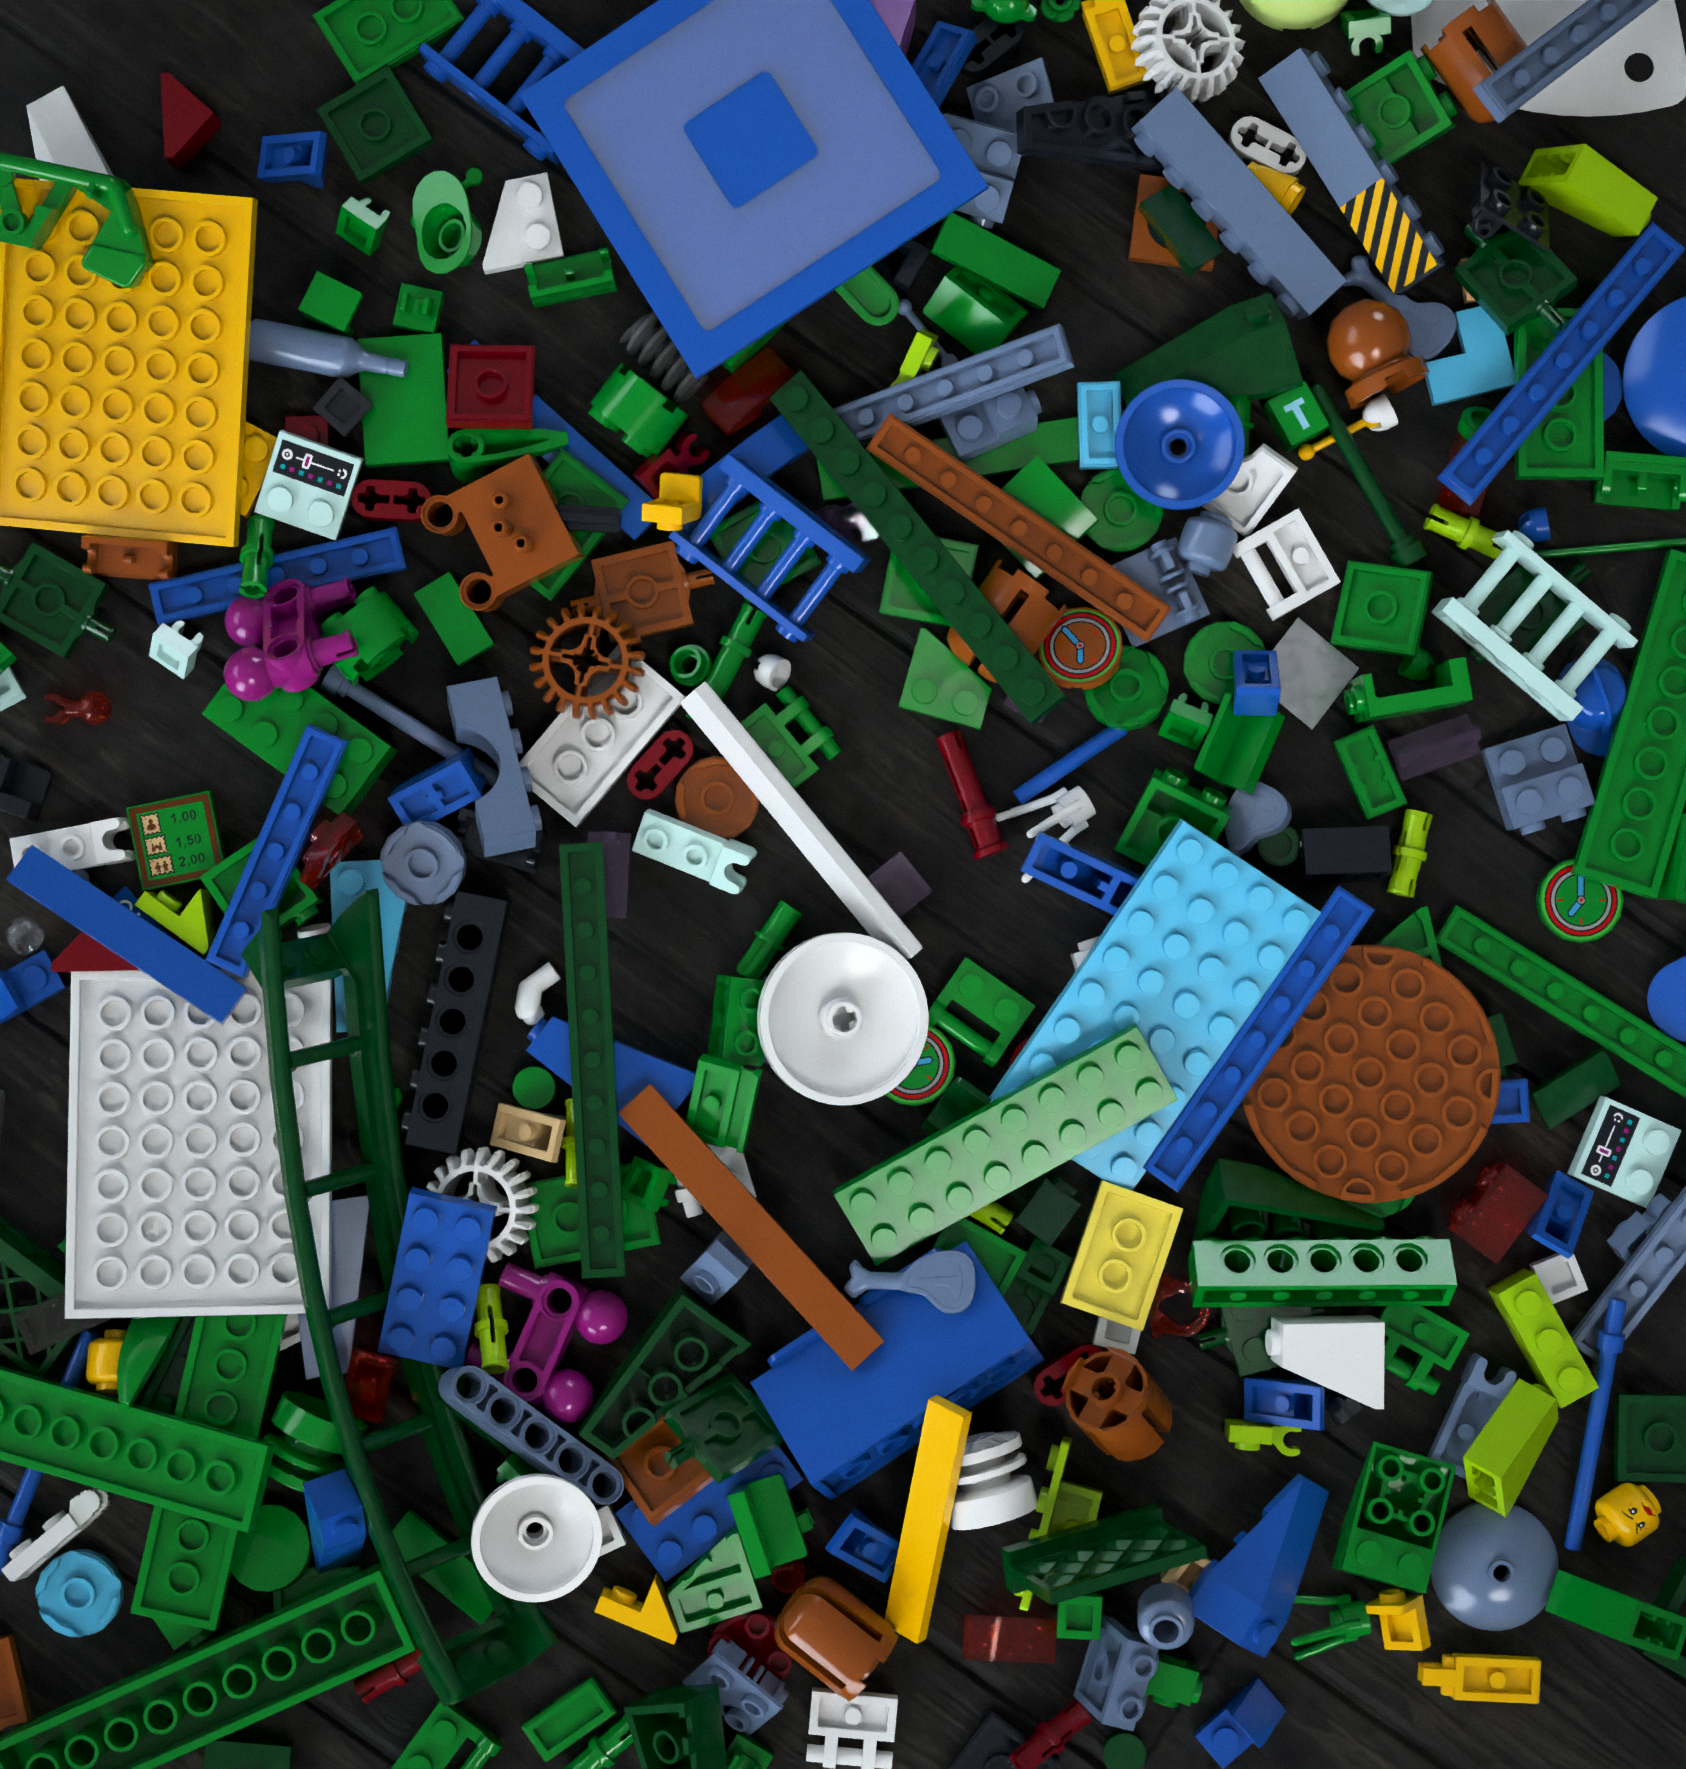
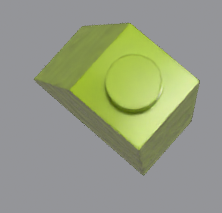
M1587 144L1535 149L1518 182L1519 185L1527 190L1532 188L1540 192L1549 205L1612 237L1638 236L1649 223L1651 211L1658 197Z
M1519 1378L1463 1456L1468 1496L1505 1518L1511 1511L1559 1419L1557 1399L1551 1395L1547 1388L1536 1383L1531 1385Z

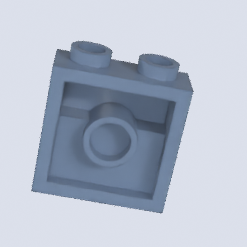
M944 113V118L989 187V189L955 211L969 214L968 221L980 227L993 228L994 222L1003 224L1022 156L1017 154V132Z
M1022 386L937 419L957 459L965 462L1037 431V414L1041 413L1042 409L1034 390L1025 391Z
M1566 724L1481 750L1506 831L1519 828L1521 835L1533 833L1547 828L1545 819L1560 815L1562 823L1586 816L1585 807L1593 805L1595 802L1583 763L1578 764Z
M1102 1615L1100 1641L1090 1640L1073 1696L1102 1724L1134 1731L1136 1722L1142 1717L1145 1710V1692L1149 1679L1154 1676L1158 1668L1159 1649L1148 1644L1140 1633L1126 1629L1115 1618Z

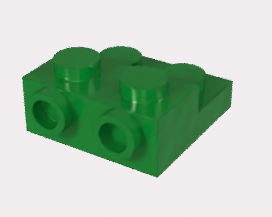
M1411 50L1346 91L1354 106L1349 111L1357 125L1363 122L1368 127L1376 140V145L1372 147L1380 161L1387 159L1391 165L1414 150L1422 149L1456 127L1452 117L1458 114V110L1446 91L1439 95L1431 80L1437 77L1433 66L1425 55L1417 58L1416 54Z
M1167 767L1164 772L1155 768L1114 850L1148 867L1180 819H1183L1214 841H1217L1230 817L1232 806L1226 804L1227 797L1214 788L1205 786L1203 791H1200L1188 785L1189 778L1174 768Z
M258 837L200 876V879L224 914L227 911ZM298 864L278 907L281 939L285 937L281 931L284 927L293 921L298 926L307 923L320 913L316 906L324 901L302 866Z

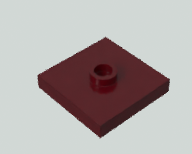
M450 344L446 409L447 428L533 429L537 354L535 345Z

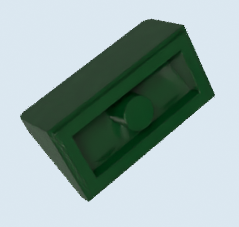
M1171 184L1141 202L1138 210L1188 277L1223 252V249L1179 190Z
M1596 1049L1528 1091L1531 1104L1546 1128L1550 1130L1597 1101L1600 1096H1605L1621 1086V1083L1605 1050Z

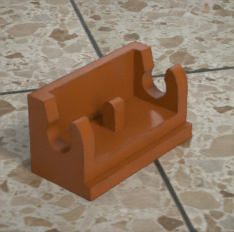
M98 534L81 536V548L88 551L87 563L82 565L83 573L91 574L92 576L167 580L177 577L178 542Z

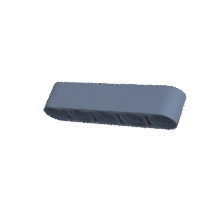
M460 1366L447 1370L441 1376L438 1391L441 1398L449 1406L542 1474L559 1476L572 1482L585 1492L594 1505H609L621 1497L624 1490V1480L622 1474L614 1466L485 1371L476 1366ZM462 1374L469 1379L471 1384L470 1392L465 1398L458 1393L456 1388L457 1380ZM496 1399L504 1407V1416L499 1423L491 1415V1406ZM530 1424L538 1432V1440L533 1447H530L525 1440V1432ZM564 1449L571 1456V1466L566 1472L559 1465V1456ZM597 1474L601 1475L605 1483V1488L600 1496H597L592 1488L593 1480Z

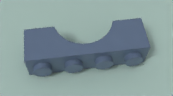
M497 677L447 686V705L456 742L481 749L493 759L499 770L498 779L491 790L475 801V819L484 856L490 857L536 847V831L542 830V821L538 806H530L527 792L533 791L529 769L527 766L520 767L517 754L523 753L518 728L510 729L508 716H513L509 691L501 692Z

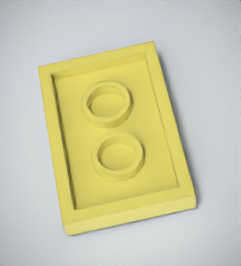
M1101 1180L1060 1303L1143 1331L1183 1208Z

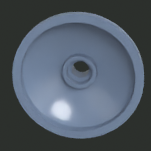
M1476 1502L1459 1509L1442 1524L1430 1580L1440 1602L1458 1620L1481 1630H1508L1530 1621L1546 1606L1550 1589L1558 1572L1557 1551L1547 1529L1527 1510L1514 1504L1505 1518L1483 1504ZM1498 1565H1506L1507 1572L1502 1578H1494L1493 1575L1494 1569Z

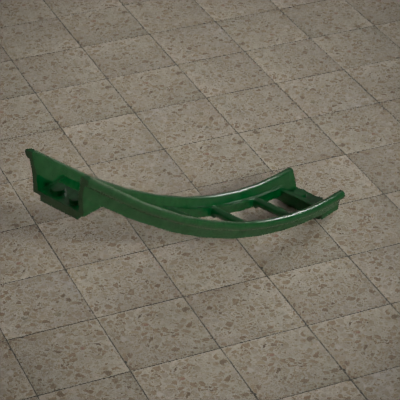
M375 888L365 890L340 915L327 933L281 942L278 909L264 910L261 914V927L241 955L263 992L270 1085L284 1198L301 1295L322 1387L347 1472L363 1505L364 1520L398 1605L422 1654L417 1661L445 1707L447 1705L452 1706L514 1675L518 1670L530 1665L545 1651L558 1644L559 1640L537 1602L517 1601L500 1594L483 1579L475 1565L471 1549V1530L475 1516L482 1503L488 1497L461 1419L436 1397L439 1393V1381L446 1372V1367L400 1357L417 1415L360 1437L341 1371L332 1329L338 1324L386 1308L409 1197L403 1164L390 1054L379 891ZM343 975L348 1037L290 1051L285 989L334 979ZM349 1055L362 1164L305 1181L292 1072L298 1067ZM364 1182L385 1290L327 1309L308 1201L314 1196ZM420 1433V1435L423 1434L446 1502L461 1538L405 1562L389 1524L366 1455L369 1452ZM469 1555L497 1617L442 1642L417 1592L413 1579L459 1557Z

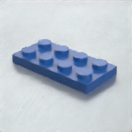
M412 1187L409 1192L377 1352L448 1368L464 1366L497 1206Z
M779 1445L718 1484L713 1480L655 1527L648 1522L633 1498L619 1507L615 1514L664 1581L667 1582L706 1553L731 1528L737 1527L727 1497L733 1487L781 1473L789 1491L804 1480V1476L781 1445Z

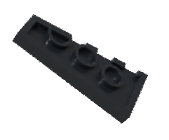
M1164 89L1161 93L1140 90L1128 92L1121 96L1107 97V95L1091 97L1089 100L1078 102L1068 100L1024 106L1016 112L1017 154L1162 172L1164 167L1154 155L1148 157L1138 148L1134 141L1136 135L1131 128L1168 94V90Z

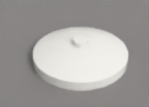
M855 933L823 934L806 940L791 949L778 961L766 979L757 1010V1029L760 1044L774 1072L794 1091L815 1101L831 1105L862 1104L877 1099L898 1086L909 1075L920 1058L927 1038L929 1024L925 991L918 975L909 962L886 943L870 936Z

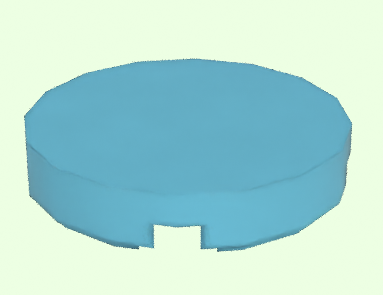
M90 1549L70 1550L54 1558L41 1572L35 1588L36 1599L38 1598V1605L40 1607L39 1612L43 1621L55 1632L69 1637H82L83 1635H91L103 1630L118 1614L124 1599L123 1580L116 1565L105 1555Z

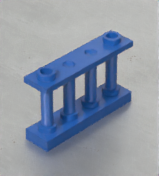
M476 0L477 7L439 54L427 44L423 43L419 51L425 62L423 68L442 84L446 79L525 140L523 147L536 159L542 162L545 158H548L557 165L560 160L541 129L536 131L519 117L526 108L519 94L584 51V49L522 0ZM500 14L511 23L509 26L511 31L471 80L453 66V63L491 16L496 18ZM533 40L544 49L542 52L544 58L504 106L486 90L524 42L529 44Z
M728 454L718 467L728 475L725 479L727 485L691 535L685 530L672 531L669 538L678 544L675 551L692 564H696L698 561L774 619L778 623L775 629L782 636L794 643L798 639L802 642L810 641L816 633L804 623L841 573L847 574L849 570L853 573L862 572L872 558L740 455ZM749 491L762 501L758 506L760 512L723 561L704 545L741 494L746 496ZM783 518L795 527L792 532L794 537L758 587H756L737 571L774 521L779 522ZM817 544L829 554L826 557L828 563L790 613L771 597L808 547L813 548Z

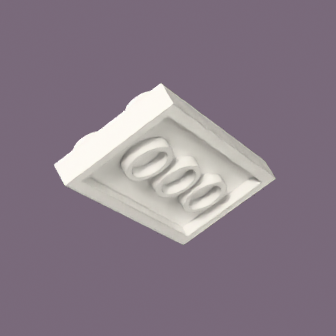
M619 644L607 658L622 662ZM633 661V667L644 669L645 676L637 677L631 675L629 680L640 688L638 693H633L626 687L621 692L629 701L627 706L624 707L615 698L610 701L615 711L613 715H607L603 706L600 705L598 706V719L592 720L588 715V707H584L580 719L573 718V704L570 703L568 709L563 714L560 713L519 762L520 767L527 766L529 769L533 792L576 828L580 826L679 708L680 702L686 698L643 661ZM601 674L597 676L593 681L592 688L588 691L587 697L598 695L609 689L619 675Z

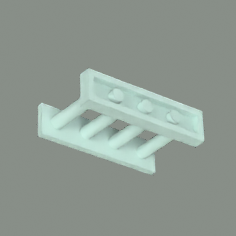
M1509 530L1498 532L1491 540L1503 551L1464 598L1459 597L1457 600L1454 597L1441 599L1431 613L1559 721H1573L1584 708L1574 700L1577 696L1575 690L1613 644L1619 649L1632 648L1638 640L1629 633L1631 626L1624 619L1614 613L1609 615L1538 556L1532 550L1534 544L1528 537L1516 530L1512 533ZM1517 561L1536 578L1497 625L1492 624L1488 627L1477 617L1480 613L1478 607ZM1550 589L1568 606L1532 650L1521 655L1509 645L1512 641L1510 636L1547 590ZM1583 617L1600 633L1563 679H1556L1553 682L1541 672L1545 668L1542 663L1579 618Z

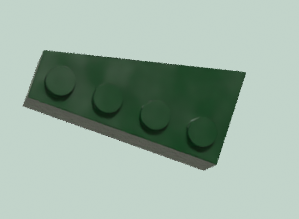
M679 1285L596 1397L589 1413L577 1423L578 1435L614 1460L655 1426L657 1421L669 1409L686 1400L691 1392L707 1379L710 1380L738 1353L741 1354L752 1345L748 1334Z
M718 1683L658 1688L624 1707L642 1769H728Z

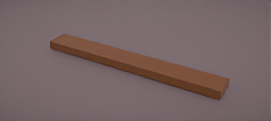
M889 413L866 447L869 452L1145 642H1149L1172 609L1170 605L893 414Z
M649 1084L618 1113L852 1371L884 1342L881 1335L652 1084Z

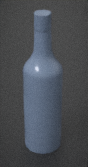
M258 318L253 319L251 322L250 361L336 378L340 376L348 378L356 373L365 371L406 378L408 374V361L369 353L349 336Z

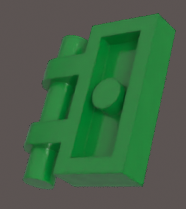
M787 685L776 694V697L785 706V709L778 715H775L770 707L764 703L740 724L795 790L819 770L818 766L809 757L812 753L820 749L824 756L831 761L842 752V749L833 740L832 737L835 734L827 725L823 727L808 709L811 705L803 695L798 697L793 689ZM794 719L810 737L801 745L785 727Z
M1383 1306L1376 1318L1385 1322L1384 1370L1386 1369L1404 1379L1403 1384L1414 1391L1421 1389L1433 1396L1437 1392L1441 1381L1428 1374L1430 1369L1436 1363L1450 1371L1470 1333L1422 1306ZM1400 1344L1419 1354L1413 1365L1394 1355Z

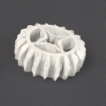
M1151 0L1149 6H1146L1139 13V22L1131 32L1137 38L1132 42L1130 49L1141 54L1136 58L1134 66L1145 67L1147 72L1143 75L1142 81L1153 79L1157 83L1155 93H1161L1164 89L1170 93L1177 86L1191 103L1196 99L1201 103L1208 101L1212 96L1222 93L1227 88L1226 86L1236 78L1238 74L1236 69L1242 64L1244 59L1238 52L1243 49L1246 41L1235 37L1240 31L1241 25L1231 24L1229 18H1231L1233 10L1223 12L1219 7L1221 0ZM1175 18V26L1172 28V31L1169 34H1163L1165 20ZM1212 56L1210 71L1201 73L1200 65L1204 62V58Z
M488 1147L478 1148L476 1154L471 1148L461 1151L460 1157L457 1155L449 1156L446 1159L447 1167L440 1166L434 1171L439 1181L433 1180L428 1182L426 1188L432 1192L454 1196L456 1187L462 1177L468 1172L474 1171L473 1181L469 1182L468 1193L459 1196V1198L472 1201L479 1199L481 1203L497 1206L495 1217L504 1213L509 1214L504 1230L496 1238L490 1239L487 1257L491 1262H497L502 1259V1253L507 1256L514 1254L517 1251L516 1243L522 1245L529 1239L524 1230H531L537 1224L528 1214L537 1212L540 1206L529 1202L528 1197L535 1195L538 1189L536 1187L526 1189L524 1181L530 1178L531 1173L525 1171L517 1174L515 1171L519 1166V1160L514 1158L505 1164V1151H495L491 1156ZM495 1179L502 1185L508 1197L502 1196L497 1191Z

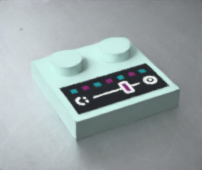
M281 430L276 440L254 512L336 541L348 509L363 458Z
M1600 1096L1567 1174L1647 1208L1656 1193L1682 1130L1612 1099Z

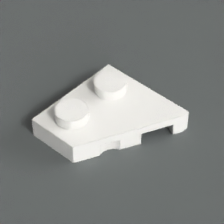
M547 172L505 181L482 264L485 275L522 268L526 263L532 262L535 264L565 257Z

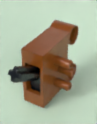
M530 454L522 456L447 496L436 495L430 497L424 502L420 515L423 525L428 530L443 536L457 535L468 523L493 575L481 572L467 575L460 584L459 595L466 607L481 612L495 611L502 605L506 597L586 557L573 531L618 533L622 527V512L618 507L559 504L537 458ZM448 504L452 509L453 518L447 526L439 527L435 520V514L438 508ZM485 580L491 587V596L487 602L479 604L474 599L473 591L476 584Z

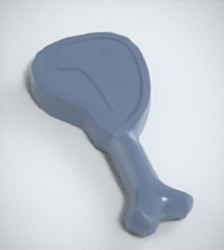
M1359 255L1352 258L1351 271L1344 275L1347 281L1342 286L1362 287L1377 301L1396 307L1408 322L1412 338L1409 356H1423L1425 362L1438 356L1450 343L1456 330L1457 321L1452 310L1441 303H1416L1405 295L1394 294L1389 287L1372 274L1366 256Z
M1257 782L1252 795L1236 790L1228 804L1232 806L1231 813L1224 826L1227 838L1226 849L1241 857L1244 853L1251 851L1260 839L1277 835L1283 831L1292 817V808L1287 799L1278 790L1262 782Z
M958 1250L938 1251L928 1254L915 1261L903 1272H871L863 1268L857 1260H854L849 1266L851 1279L844 1287L846 1293L852 1298H856L864 1291L870 1289L902 1290L910 1294H919L925 1296L938 1310L947 1314H957L969 1308L976 1292V1270L973 1260L966 1253Z

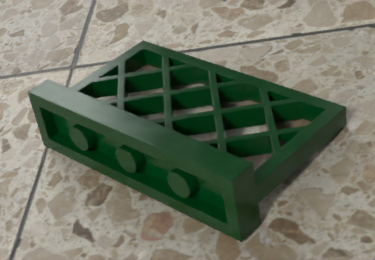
M0 1217V1262L3 1277H0V1284H5L9 1305L0 1307V1314L10 1313L14 1331L12 1336L2 1337L0 1335V1352L27 1373L45 1378L86 1319H73L68 1328L52 1330L48 1308L61 1306L65 1309L66 1265ZM27 1281L33 1285L36 1291L37 1302L18 1305L14 1282ZM39 1309L43 1331L24 1334L20 1311ZM61 1336L55 1345L54 1337ZM45 1340L47 1357L41 1365L28 1356L25 1341Z
M1154 1503L1001 1547L1007 1590L1013 1594L1029 1590L1050 1605L1208 1558L1206 1545L1165 1523L1162 1507Z

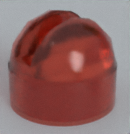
M797 1559L775 1566L771 1574L772 1585L784 1593H794L797 1589H800L803 1583H805L806 1568L803 1560Z

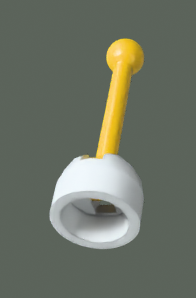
M1382 394L1366 404L1362 411L1363 416L1361 420L1347 426L1351 434L1364 427L1372 431L1381 432L1398 425V419L1385 394ZM1329 435L1312 445L1302 444L1298 449V456L1302 460H1310L1315 452L1334 443L1335 440L1332 435Z

